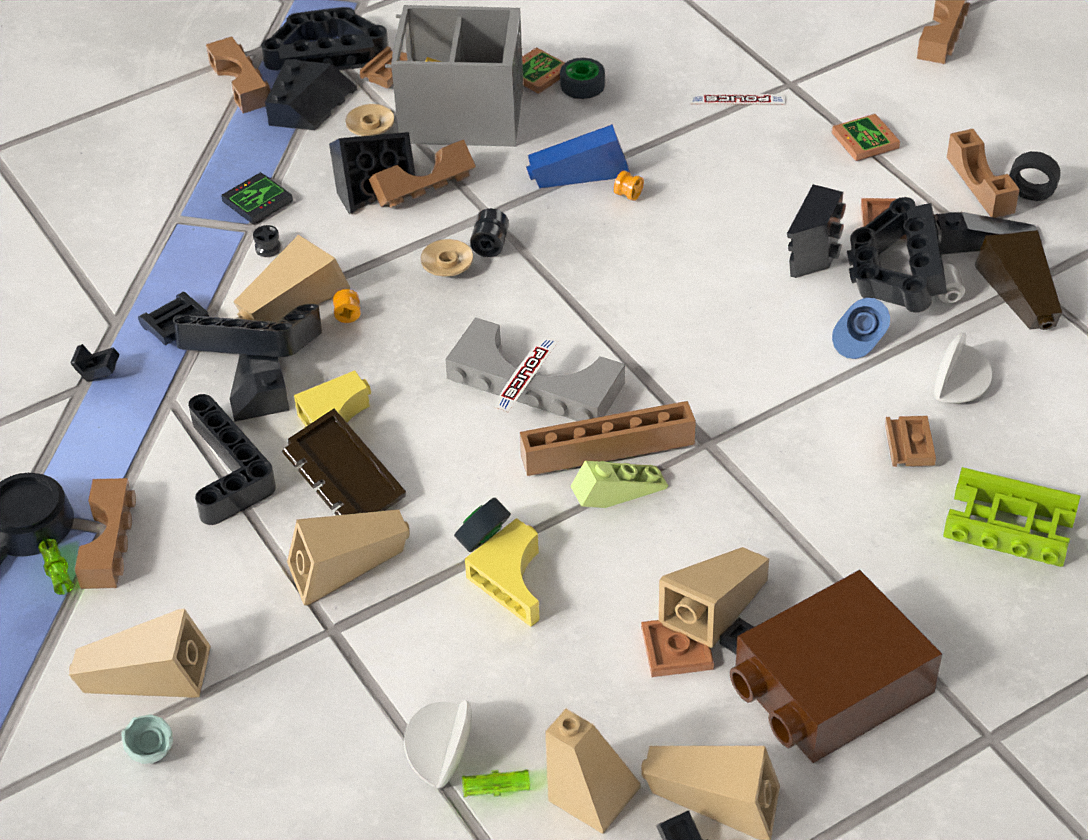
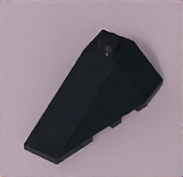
M949 212L934 215L939 234L941 255L980 251L985 236L1037 230L1034 224L966 212Z
M239 355L229 398L234 422L290 411L286 386L278 357Z

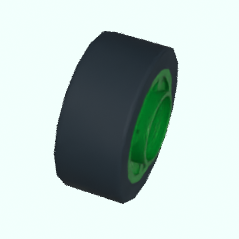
M582 57L567 61L560 69L561 90L567 96L576 99H588L599 95L605 87L604 66L592 58Z
M494 497L474 510L463 521V525L456 531L454 537L468 552H473L499 532L511 513Z

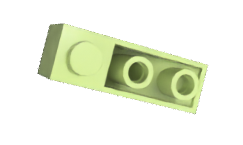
M586 460L571 484V488L581 507L597 508L614 506L665 490L668 487L657 466Z

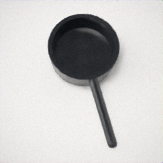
M28 472L15 474L0 481V565L8 555L32 556L50 550L58 545L70 532L74 522L73 508L62 486L55 479L47 475Z

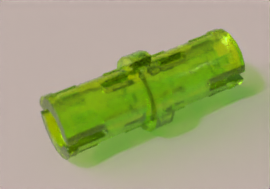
M48 539L50 549H47L44 541L39 545V552L45 562L43 568L46 575L51 578L54 592L58 595H64L63 584L68 593L74 587L67 572L69 568L68 563L61 556L57 541Z
M497 769L491 770V774L462 776L464 797L493 794L494 797H498L504 792L530 791L528 769L501 773Z

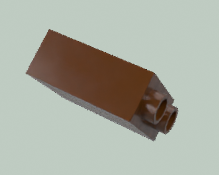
M858 570L739 635L737 638L736 665L730 669V679L737 694L745 702L751 703L757 700L769 713L770 727L775 737L783 746L791 748L797 745L812 763H815L935 693L942 653L861 570Z

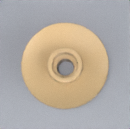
M379 104L358 106L352 109L346 116L347 128L352 133L360 136L383 134L394 124L393 112Z
M453 239L435 241L426 246L421 253L423 268L437 276L458 275L467 270L473 262L471 248L467 244Z

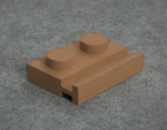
M387 46L361 68L360 78L364 79L366 77L369 79V82L387 89L392 86V68H385V64H391L393 51L391 47ZM401 52L399 61H407V54Z
M899 416L898 419L893 420L890 417H886L885 428L892 466L897 467V464L905 463V466H934L936 455L928 416Z

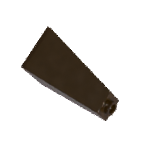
M1038 230L985 236L975 262L976 270L1030 330H1048L1056 327L1063 312Z

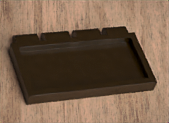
M335 408L288 438V446L282 450V453L294 467L304 463L298 469V472L313 489L322 484L316 493L331 510L339 505L341 506L334 512L336 516L386 511L406 497V490Z

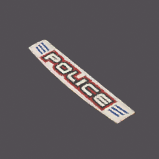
M747 93L690 95V104H785V95Z
M544 336L537 343L507 382L494 405L495 408L509 412L556 346L557 340Z

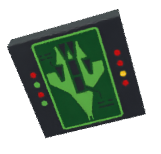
M262 172L221 195L222 202L253 225L293 201L291 193Z

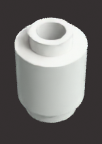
M943 264L947 293L938 295L942 302L953 303L964 296L965 288L959 270L952 264Z

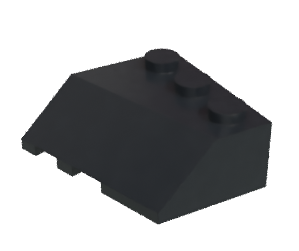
M815 184L811 186L787 232V238L791 239V242L788 244V251L791 252L789 259L790 277L797 278L828 269L833 259H838L842 244L838 243V239L841 238L844 224L840 223V220L843 218L846 209V203H842L843 191Z

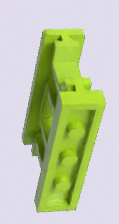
M962 467L954 499L967 502L965 512L949 509L943 536L958 542L1062 567L1070 538L1055 535L1057 525L1073 528L1081 496ZM975 501L991 503L992 507L975 504ZM998 510L1027 517L1025 527L995 520ZM1036 514L1052 518V522L1036 519L1034 516ZM971 515L986 518L988 521L985 523L970 518ZM1030 531L1046 533L1048 538L1030 534Z

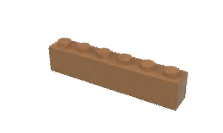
M684 401L521 431V458L527 476L582 466L585 460L605 462L695 445L696 420L689 402Z

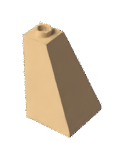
M297 235L234 300V304L239 310L237 315L240 319L277 322L297 306L320 304L333 298L334 294L338 291L350 289L351 287L335 257L300 235Z
M389 510L297 519L287 563L303 605L314 603L403 552L405 541L410 535V529L400 511Z
M741 547L662 576L659 579V621L663 623V626L676 632H681L689 638L713 648L719 641L720 636L732 625L768 581L769 558Z
M185 608L178 609L76 649L73 661L69 667V676L83 693L200 697L211 646Z
M565 708L545 731L548 801L603 834L641 788V783L594 724Z
M649 746L647 759L642 761L641 773L643 779L647 780L652 793L756 839L771 840L780 784L765 746Z

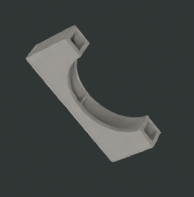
M474 318L445 359L447 379L500 396L517 368L507 362L498 351L501 345L499 324ZM599 356L592 365L576 373L562 376L535 374L517 399V402L575 421L603 417L625 384V364Z

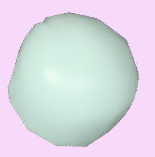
M151 714L132 718L121 734L124 751L132 760L142 764H153L166 756L173 743L171 727L163 718Z

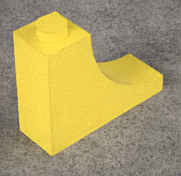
M354 370L294 395L297 415L306 427L335 408L348 423L356 414L370 407L368 395L371 394V389L367 380L361 379Z
M516 518L465 558L466 578L530 627L540 620L539 600L529 592L522 579L526 567L539 553L538 533L532 526L526 525Z

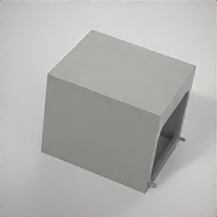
M404 5L402 14H396V18L401 19L399 20L392 53L391 64H385V68H392L398 133L409 132L411 144L450 145L464 139L466 145L516 147L524 88L521 9L515 7ZM405 36L407 61H399ZM429 57L441 62H427L426 58Z

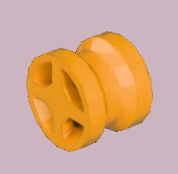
M621 171L614 183V193L620 196L626 195L632 201L637 200L643 190V177L637 175L633 177L630 172Z
M342 289L334 294V317L338 321L352 323L360 317V300L357 292L350 289Z

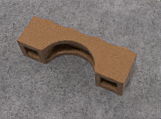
M935 0L933 20L940 24L924 27L919 39L917 59L945 64L948 55L952 56L955 42L959 38L960 29H963L965 16H968L970 3L967 0Z
M232 36L206 44L209 64L217 76L228 75L237 77L231 83L234 101L242 113L266 107L265 101L271 91L267 81L262 80L259 69L253 67L250 56L246 57L242 45L237 44Z
M972 128L950 133L947 159L989 216L997 218L1014 214L1020 189L1008 174L996 177L993 175L987 163L984 142L976 131Z
M463 139L442 147L435 154V166L429 175L413 176L396 165L375 173L369 181L380 206L383 207L389 204L390 208L402 204L404 202L403 198L412 196V199L426 194V189L434 187V190H438L449 185L447 182L455 178L458 182L470 177L469 172L476 165Z
M128 478L93 479L88 500L94 521L103 523L107 527L97 539L79 546L75 572L80 589L117 588L118 578L123 576L124 573L122 555L128 550V537L126 533L127 530L132 528L130 510L136 505L135 490L130 489Z

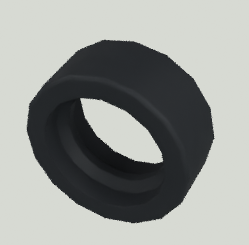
M1030 151L1022 153L1015 159L1009 176L1020 189L1019 197L1032 201H1041L1054 194L1060 179V167L1057 161L1050 155ZM1028 168L1040 170L1048 176L1049 181L1043 184H1033L1026 181L1021 176L1020 171Z

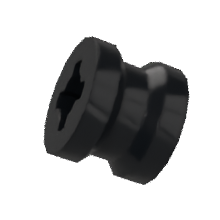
M263 225L254 230L255 251L259 256L272 257L280 252L279 231L276 227Z

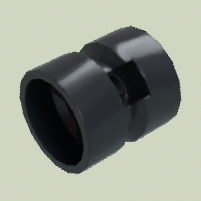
M487 208L478 213L470 238V246L476 254L483 257H495L501 253L509 228V219L502 211Z

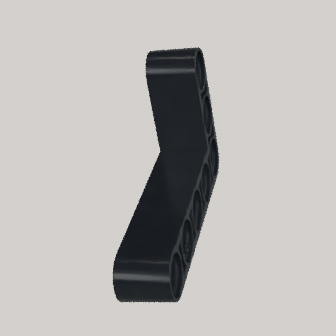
M317 304L297 306L277 322L204 316H181L173 320L177 348L183 350L288 357L299 352L322 333L320 310Z
M198 394L189 400L188 406L193 427L232 471L228 475L201 488L195 495L201 522L207 525H216L271 496L276 490L274 473L271 463L211 396Z

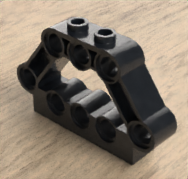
M349 7L293 13L286 18V22L271 38H267L261 44L264 65L269 70H281L286 59L328 63L335 66L339 71L363 68L389 46L387 29L384 26L375 25L356 14Z
M910 197L897 198L891 202L888 209L866 226L852 232L850 236L851 250H847L850 266L853 265V267L849 268V274L852 284L857 283L861 297L875 298L906 307L910 312L917 313L925 311L930 307L932 303L931 296L947 293L939 234L931 203L916 206L914 200ZM905 234L912 276L882 268L879 260V255Z

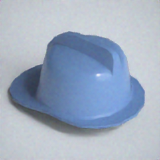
M863 298L857 300L844 313L832 332L834 348L840 355L851 359L864 357L879 342L890 326V314L883 302L875 298Z

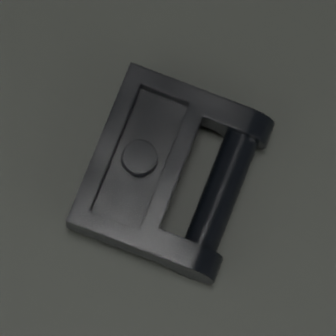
M183 291L176 295V299L149 314L145 312L139 315L138 320L143 329L149 330L166 346L176 340L174 319L181 316L209 317V313Z

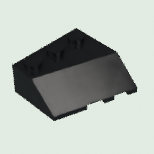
M286 59L265 101L268 125L315 131L331 116V110L336 105L341 106L345 102V97L357 90V85L332 64Z
M409 132L338 138L329 144L336 192L349 214L378 200L369 181L375 173L398 165L406 173L416 176Z

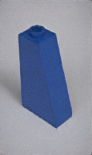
M613 124L529 154L530 165L526 166L530 180L535 179L539 188L616 179L621 171L630 172Z

